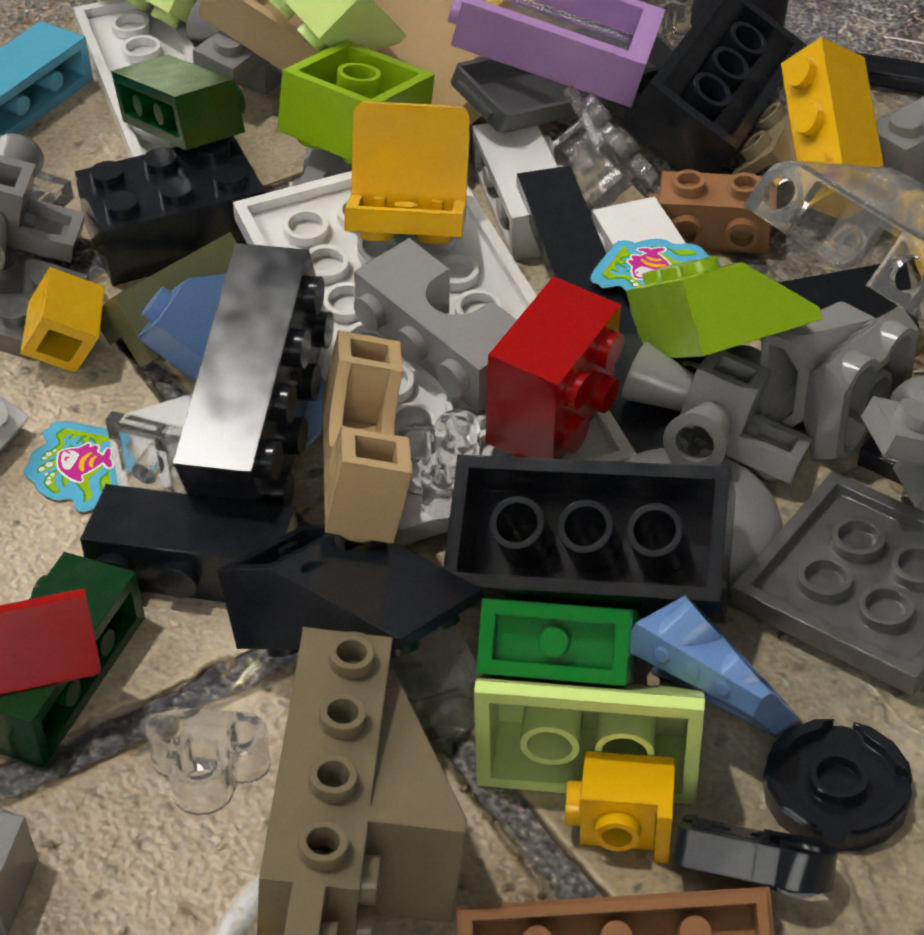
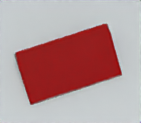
M85 588L0 605V696L95 676L100 673V658Z

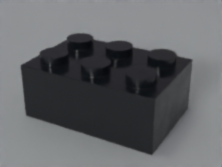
M234 136L187 151L177 146L172 148H156L144 155L119 161H103L91 168L74 171L81 209L85 213L84 224L112 286L149 277L231 232L237 243L247 244L234 219L233 202L266 193Z

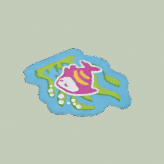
M648 239L637 243L627 240L617 241L593 270L590 280L593 283L599 284L601 288L620 286L624 290H629L645 285L642 273L676 263L680 264L695 259L700 260L710 257V255L696 244H673L664 239Z
M56 421L42 432L46 444L31 453L30 462L24 469L25 477L35 483V488L42 495L57 501L72 500L76 511L88 512L95 508L105 484L122 485L120 473L127 467L129 459L124 449L120 446L124 439L122 432L80 423Z

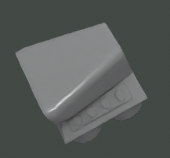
M837 302L820 310L822 320L763 338L760 366L772 370L756 414L789 428L794 427L803 420L807 436L813 438L810 445L813 460L836 459L837 457L847 459L859 448L868 432V428L861 415L872 396L889 399L892 392L912 376L920 329L902 305L878 318H874L845 302Z

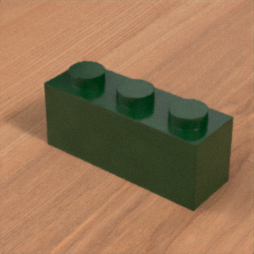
M164 55L111 71L123 122L187 151L245 132L242 114L246 110L244 95L238 84L235 83V79L171 55Z
M63 552L49 573L38 579L30 599L85 588L96 636L101 671L95 676L0 696L1 755L42 768L46 766L145 619L135 571Z

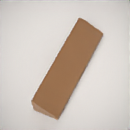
M770 887L456 906L457 935H775Z

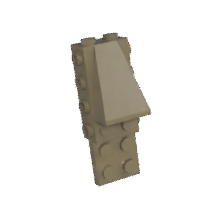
M303 627L259 875L257 935H372L374 914L445 923L452 922L467 819L390 662L393 637L368 635L355 631L343 632Z

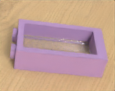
M454 0L448 22L456 24L451 46L631 108L666 9L640 0Z

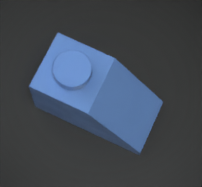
M226 274L187 278L171 291L163 286L148 302L141 314L149 321L137 338L193 381L197 379Z

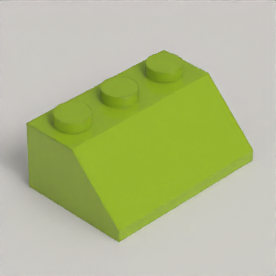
M717 255L680 264L676 263L642 273L645 285L626 290L642 343L649 342L670 358L706 356L823 319L820 307L744 262L720 266Z

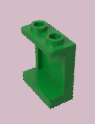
M482 598L476 673L627 686L636 678L637 656L630 653L632 628L636 622L640 621V614L637 610Z

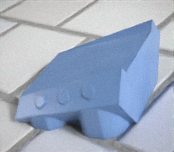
M686 595L636 622L632 628L630 653L654 665L651 670L652 673L681 688H693L704 691L706 701L777 738H780L791 727L803 723L731 640Z

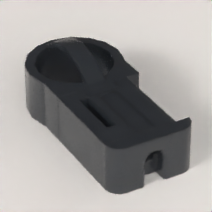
M686 814L682 822L678 824L672 863L680 867L765 884L772 890L788 897L811 898L832 890L838 850L829 843L802 835L769 829L761 831L697 818V815Z

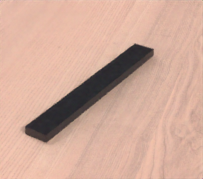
M571 165L517 173L516 186L529 214V224L550 279L555 276L621 304L619 333L624 334V345L615 363L614 377L620 380V386L609 411L636 454L664 448V431L670 421L673 420L670 409L621 398L626 377L643 343L620 286L601 288L599 284L593 283L590 280L593 270L604 258L606 252Z

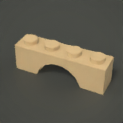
M338 330L323 391L325 533L337 534L353 542L364 543L373 540L394 544L412 477L409 437L394 435L397 403L403 375L400 341Z

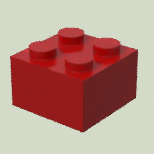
M555 276L550 279L488 354L485 443L515 457L563 459L567 452L575 454L580 449L588 433L589 423L598 412L605 414L611 408L619 390L620 380L614 377L615 363L624 345V334L619 333L621 304Z

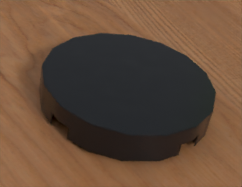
M814 719L791 727L773 743L763 773L765 804L779 826L790 834L802 835L829 843L836 847L838 851H862L886 842L904 825L913 794L911 788L912 774L909 762L893 741L874 728L853 722L852 728L833 726L834 719Z

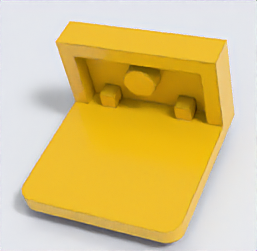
M362 101L358 103L353 111L351 196L345 206L344 231L359 232V238L368 241L392 240L394 234L417 235V241L425 244H447L452 241V237H462L466 222L470 135V114L468 110L462 106L375 101Z

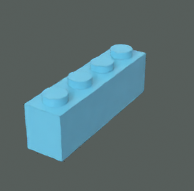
M39 21L0 48V136L9 133L19 134L93 80L86 36Z

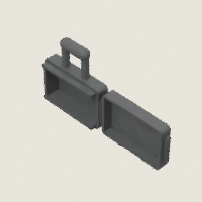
M579 33V34H581V35H584V36H587V37H590V38L599 40V41H601V42H604V43H607V44H610V45H613V46H616V47L625 49V50H627V51L629 50L628 48H625V47H622V46H620V45H617V44H614V43H611V42H608V41H605V40L596 38V37H594V36H591V35H588V34H585V33ZM659 33L656 35L633 104L675 49ZM476 57L474 60L457 63L451 79V85L495 130L502 133L587 114L593 110L594 106L599 110L624 106L487 57Z

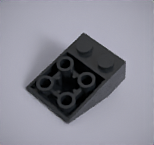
M325 524L303 525L217 569L236 648L267 649L268 656L284 657L298 653L303 627L343 632L355 631L368 635L393 637L391 658L403 656L417 650L420 647L419 640L427 634L450 628L459 623V614L484 598L482 588L395 543L391 544L373 540L364 543L353 542L337 534L325 533Z

